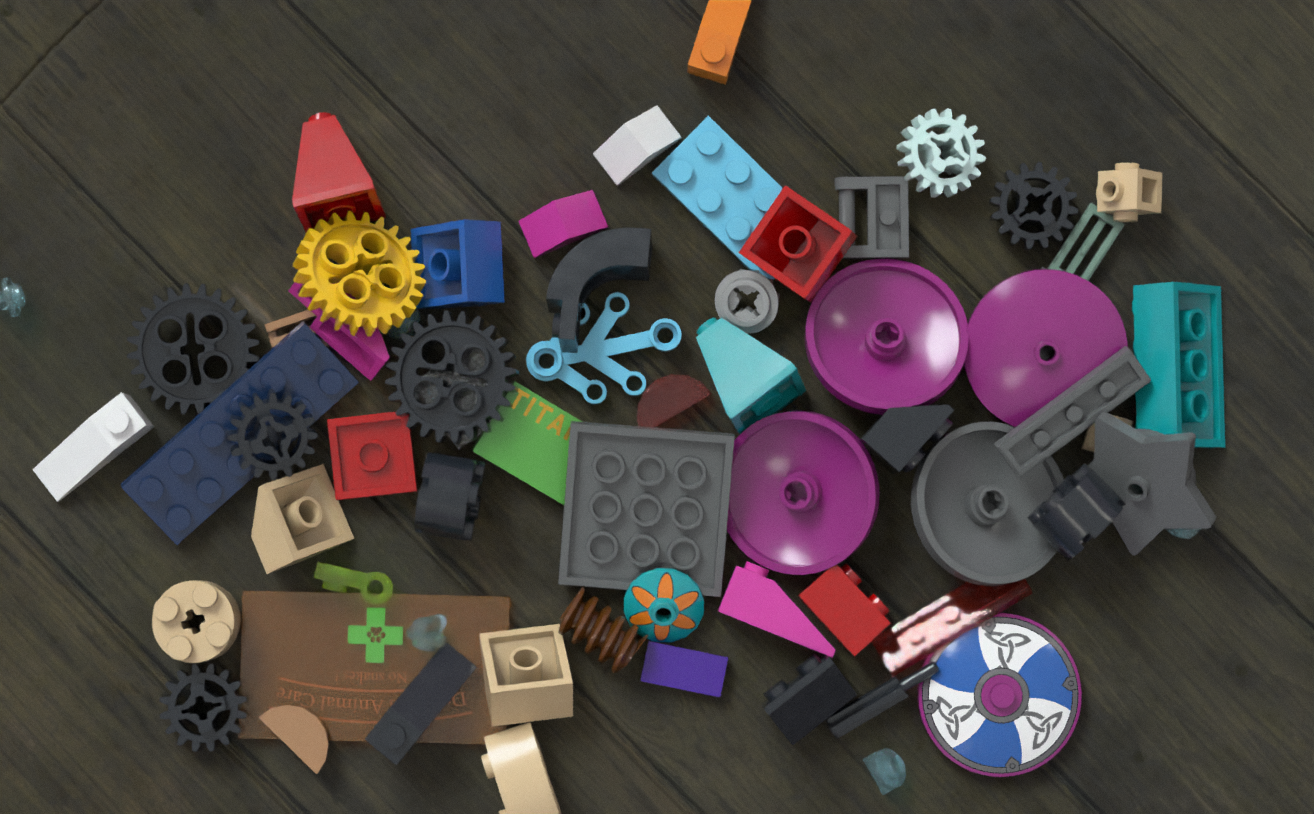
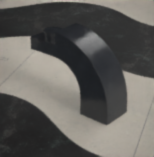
M617 228L603 231L583 240L561 260L550 280L546 296L549 313H554L552 337L559 338L561 352L578 353L583 305L596 288L613 280L649 281L653 246L651 229Z

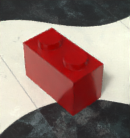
M845 563L841 568L835 565L824 570L797 596L848 652L855 657L891 624L885 617L890 611L874 593L869 598L864 595L857 587L862 580Z

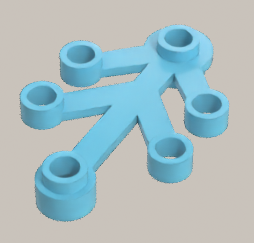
M615 292L607 297L604 311L582 345L578 346V353L561 352L559 338L552 337L550 341L538 342L530 348L526 357V364L529 372L536 379L552 381L559 378L582 393L584 399L592 405L600 404L605 400L607 396L605 385L599 380L589 381L568 365L585 361L621 384L623 390L628 395L639 396L646 389L645 377L640 372L627 370L607 356L649 347H655L662 352L672 351L681 341V329L675 321L663 318L654 322L649 331L604 340L617 319L627 314L630 306L626 295ZM621 298L624 300L625 307L621 312H614L610 309L609 304L612 299ZM585 303L583 308L586 314L581 320L580 326L587 323L590 318V310ZM667 328L672 331L673 339L671 342L662 343L658 340L657 335L661 329ZM544 354H550L554 357V365L549 369H544L539 365V359ZM632 376H637L642 381V386L638 391H631L626 386L627 380ZM591 385H598L602 388V396L597 400H592L587 396V389Z

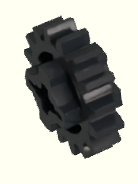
M1037 162L1033 171H1029L1027 165L1021 163L1018 167L1019 175L1016 176L1011 170L1004 173L1007 185L1001 182H997L993 188L1000 194V197L989 199V205L998 207V211L990 216V221H1001L1002 226L997 231V234L1000 236L1009 232L1012 235L1009 245L1013 246L1020 239L1024 241L1025 251L1031 250L1034 242H1038L1041 250L1048 248L1049 237L1056 243L1063 239L1059 231L1060 228L1067 231L1073 228L1074 225L1067 220V216H1074L1078 213L1077 208L1069 206V202L1077 197V193L1066 192L1065 187L1070 179L1066 177L1058 181L1055 178L1058 168L1055 166L1048 173H1044L1042 162ZM1036 180L1048 186L1044 189L1034 188L1025 181ZM1011 191L1012 197L1016 202L1015 210L1009 216L1007 199ZM1047 196L1038 209L1040 215L1034 211L1030 214H1025L1023 217L1019 216L1028 205L1026 198L1033 202L1036 199L1040 200L1042 197ZM1058 197L1060 211L1057 221H1055L1051 210L1053 200ZM1022 224L1035 225L1042 232L1030 233L1018 227Z
M269 389L267 399L261 400L260 396L255 392L252 394L254 404L248 406L246 403L240 402L238 405L243 413L241 417L231 415L229 418L231 424L237 427L236 430L227 432L228 440L237 442L229 448L232 456L243 454L239 461L240 467L244 470L252 464V473L256 478L260 477L263 470L268 471L271 480H276L278 470H283L290 477L292 476L290 466L295 463L304 468L306 464L302 458L303 453L314 454L315 449L308 443V440L318 438V433L315 429L307 428V426L315 421L311 413L301 415L306 408L304 402L300 400L291 405L292 396L289 392H285L281 400L277 399L273 389ZM270 410H282L289 413L291 417L288 415L281 418L271 414ZM256 416L257 421L253 431L246 433L245 436L249 422ZM266 420L269 421L271 427H274L277 432L278 449L275 448L274 443L270 442L267 437ZM298 437L296 446L288 454L287 450L291 440ZM264 452L274 456L275 460H265L255 455Z
M199 663L192 664V675L181 669L177 671L179 683L168 681L165 684L172 693L170 696L160 697L159 702L168 705V711L161 713L159 717L160 719H170L172 724L165 732L167 734L178 732L180 734L177 741L179 746L191 740L192 751H200L203 743H206L209 751L217 750L218 739L223 744L229 745L232 743L229 732L232 731L239 734L244 730L237 721L238 718L249 717V712L241 709V704L248 701L249 696L238 695L237 690L244 683L242 680L231 683L229 681L232 673L230 669L224 670L219 675L217 674V665L215 663H210L206 672H203ZM208 680L219 684L228 695L221 696L213 691ZM191 684V695L185 704L178 705L182 692ZM201 696H203L205 702H220L222 704L208 711L207 718L204 712H188L189 708L196 707L197 704L202 702ZM231 709L227 723L218 731V719L223 711ZM182 719H189L195 723L201 734L188 729L182 722Z

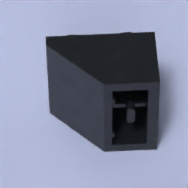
M949 405L889 408L860 438V441L864 444L869 454L892 474H896L901 470L905 473L910 472L925 456L926 453L920 448L929 439L933 443L938 441L953 424L948 417L954 409Z
M813 654L795 668L799 673L795 679L788 684L781 679L763 693L767 700L761 706L792 746L857 696L830 657L826 655L819 659L817 655Z

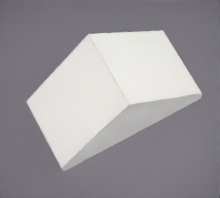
M655 106L624 123L593 155L613 182L619 186L680 140L681 136L660 108Z

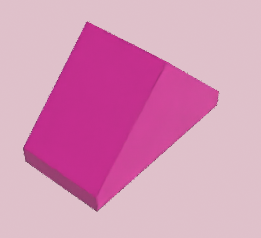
M593 190L554 200L519 220L534 259L608 228Z

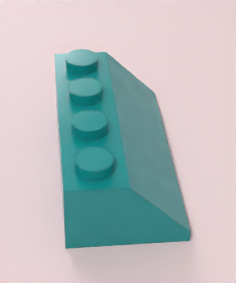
M1182 282L1134 285L1132 312L1134 314L1133 352L1152 380L1135 393V429H1149L1165 435L1194 433L1196 435L1195 448H1225L1221 286Z

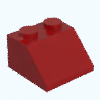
M785 185L745 242L739 254L812 303L817 292L826 283L857 238V235Z

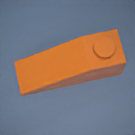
M752 0L708 1L688 62L687 73L726 85Z

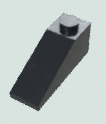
M446 641L366 736L365 740L395 765L399 764L476 670L477 666Z

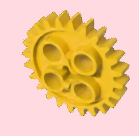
M351 211L347 212L343 221L336 213H333L328 223L320 219L314 229L309 228L296 250L298 255L293 263V267L298 269V272L294 277V282L304 284L298 295L299 297L312 298L307 309L312 311L320 308L323 311L320 318L322 323L330 317L335 319L336 331L345 323L349 325L352 336H355L359 327L364 328L368 337L373 335L377 327L383 334H387L392 324L399 328L406 318L412 316L417 308L416 306L423 297L421 290L426 284V280L421 278L420 275L425 269V265L414 263L420 254L419 250H407L406 247L411 238L404 237L398 239L396 237L399 228L397 225L389 230L384 229L383 217H380L376 224L370 223L368 212H364L360 221L356 220ZM364 248L369 249L374 254L367 252ZM328 258H329V259H333V260L336 261L339 265L333 264L332 262H330V261L328 260ZM381 282L388 284L391 288L385 287ZM345 293L353 295L356 300L351 299Z

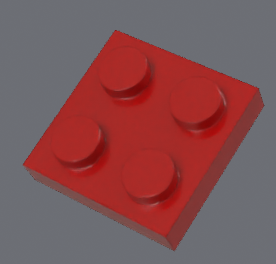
M395 412L327 419L335 498L337 501L418 492L412 432L406 426L410 414L399 417Z

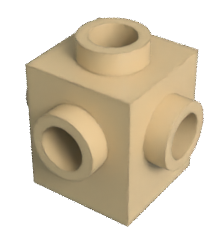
M1116 163L1115 170L1098 171V186L1096 189L1097 212L1112 214L1113 221L1137 222L1138 215L1161 213L1162 173L1140 169L1137 163Z

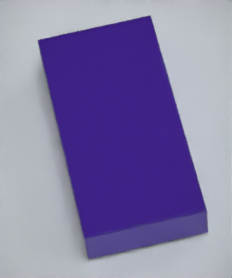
M648 641L640 681L720 697L728 657Z

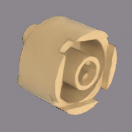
M203 580L184 581L170 587L155 603L152 616L153 633L159 646L173 659L187 663L213 660L226 653L234 643L241 625L239 606L231 593L213 582ZM193 611L196 615H204L205 622L200 624V632L197 628H190L188 621L193 618Z

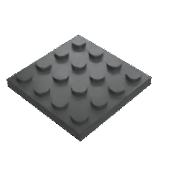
M571 421L558 584L627 590L630 583L641 573L655 568H673L689 575L699 585L703 596L721 597L734 434Z

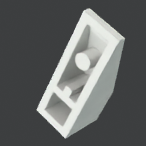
M121 392L90 416L43 459L33 471L55 500L59 502L153 429L154 425L133 398Z

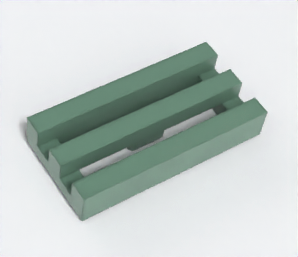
M1090 203L1047 269L1064 271L1059 266L1092 215H1095L1099 218L1065 270L1072 274L1075 272L1107 223L1112 226V229L1081 275L1082 278L1089 281L1125 224L1113 221V216L1110 214L1097 212V206Z

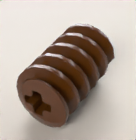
M582 587L560 617L561 623L558 633L563 635L573 629L574 633L571 643L574 645L586 638L585 653L587 654L600 648L598 662L603 664L610 658H613L614 662L611 672L615 674L627 666L649 634L637 641L635 639L638 631L637 625L634 624L627 630H622L625 617L620 615L613 621H610L609 617L612 607L609 605L597 612L598 597L594 596L583 602L585 588Z

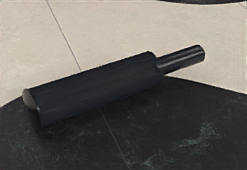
M932 661L902 680H898L895 676L857 698L826 719L829 730L838 739L908 697L907 690L938 673V665Z

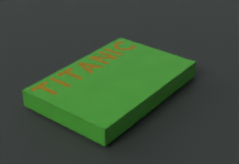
M513 380L511 384L518 388V392H506L505 398L513 404V407L500 406L498 411L503 416L504 421L500 422L491 417L488 422L492 432L487 433L483 430L472 451L564 505L571 421H582Z

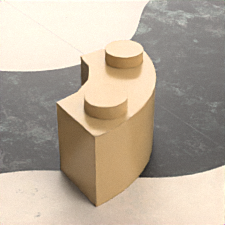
M531 722L485 736L484 740L488 753L481 755V759L488 779L495 777L505 809L500 810L499 814H562Z

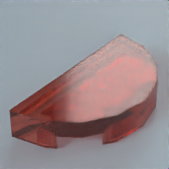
M671 374L656 379L644 390L638 403V425L656 428L712 395V393L702 382L687 375Z

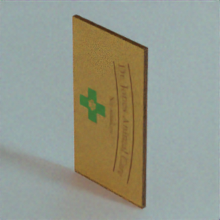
M243 591L241 596L240 680L244 684L240 688V695L249 696V700L241 704V709L249 712V717L239 719V724L244 730L238 734V738L280 739L258 717L271 708L293 705L305 707L320 718L327 729L328 741H366V736L446 641L474 663L477 668L417 743L485 744V736L507 730V725L493 727L491 725L485 692L479 633L509 630L510 608L512 606L510 597Z

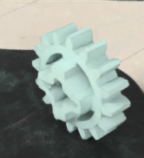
M947 108L942 111L940 116L935 109H931L925 113V118L918 115L912 119L913 127L908 126L902 130L901 134L908 141H903L897 145L896 149L905 153V158L897 163L898 166H908L910 171L904 177L906 181L913 178L918 180L916 191L921 192L930 187V195L933 198L941 195L943 190L947 197H951L957 194V189L961 191L968 189L971 186L969 179L974 180L981 175V172L975 165H979L986 160L985 156L977 154V149L985 143L984 140H974L972 135L977 131L978 127L974 125L967 129L964 126L966 121L964 114L954 120L952 119L951 109ZM931 128L944 129L943 133L939 135L933 131L926 132V130ZM943 171L949 175L956 174L953 178L944 179L938 177Z

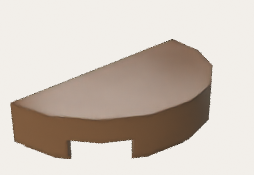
M283 705L271 708L258 717L316 774L320 772L328 758L329 741L327 729L316 714L305 707Z

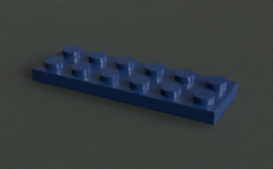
M303 321L123 481L121 488L178 545L254 477L252 473L253 465L251 464L243 470L239 465L243 454L232 456L229 449L237 443L227 438L228 431L237 429V427L231 424L229 418L231 415L241 417L243 413L238 405L240 402L251 406L254 404L252 394L255 392L260 396L261 400L267 399L269 389H273L277 399L280 400L285 392H289L292 396L291 405L302 400L306 408L301 415L311 413L314 420L317 421L359 382ZM277 409L270 410L271 414L279 416L281 418L288 415L291 417V415L285 411ZM256 416L249 422L245 436L246 433L253 431L257 421ZM266 420L267 437L270 442L274 443L275 448L278 449L277 432L274 427H271L269 421ZM264 452L255 455L265 460L274 459V456Z

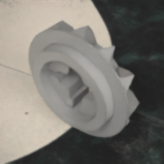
M740 269L727 275L720 282L715 293V308L720 318L722 317L745 333H756L768 327L779 311L780 294L776 292L772 279H768L760 274L759 270ZM743 291L748 295L751 292L755 293L758 291L759 294L754 301L757 309L753 310L752 307L746 306L744 309L741 308L737 311L735 308H737L742 299L739 292Z

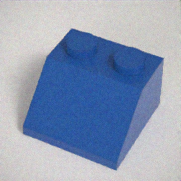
M463 219L411 229L412 250H419L420 252L414 263L425 265V269L420 277L426 280V284L421 290L423 297L416 306V309L477 307L504 303L501 222Z

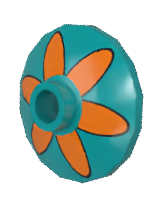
M655 568L641 573L630 583L624 595V614L630 627L634 624L638 626L637 633L641 637L649 634L646 639L654 642H674L687 637L698 627L704 615V597L699 585L689 575L673 568ZM660 608H666L671 613L660 615L656 611Z

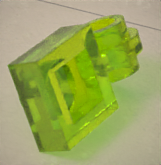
M317 562L314 578L324 580L322 585L324 589L346 593L347 586L360 588L363 599L371 604H382L392 595V581L382 572L364 573ZM375 580L383 584V591L378 596L371 594L369 589L370 584Z

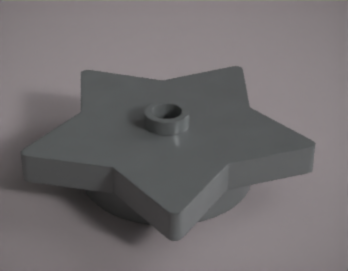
M1104 411L1095 421L1094 460L1087 466L1092 468L1126 502L1122 511L1112 522L1129 552L1134 556L1137 555L1163 529H1209L1217 517L1196 486V474L1193 466L1196 435L1194 433L1165 435L1154 430L1135 429Z

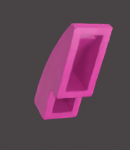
M294 282L289 292L308 308L312 298L299 297L298 294L304 284ZM345 293L351 299L356 300L353 295ZM320 308L312 310L311 312L317 318L310 328L371 381L390 358L378 327L371 337L367 336L363 327H359L355 336H352L348 324L344 323L336 331L335 319L330 317L322 323L320 318L323 311Z

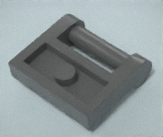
M905 176L834 178L835 191L839 192V222L854 233L855 191H867V245H855L854 241L842 260L909 258L908 181L904 179Z

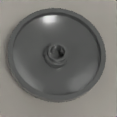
M998 422L968 424L941 437L928 449L925 456L921 459L915 472L911 489V510L914 525L927 552L950 574L969 583L984 586H1000L1025 579L1043 568L1054 556L1057 550L1032 526L1027 517L1043 501L1046 502L1054 494L1052 491L1064 480L1052 456H1049L1019 479L994 445L995 442L1015 427Z

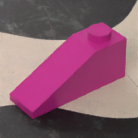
M746 561L744 568L735 566L718 612L833 658L835 649L775 581L766 578L769 572L768 569Z

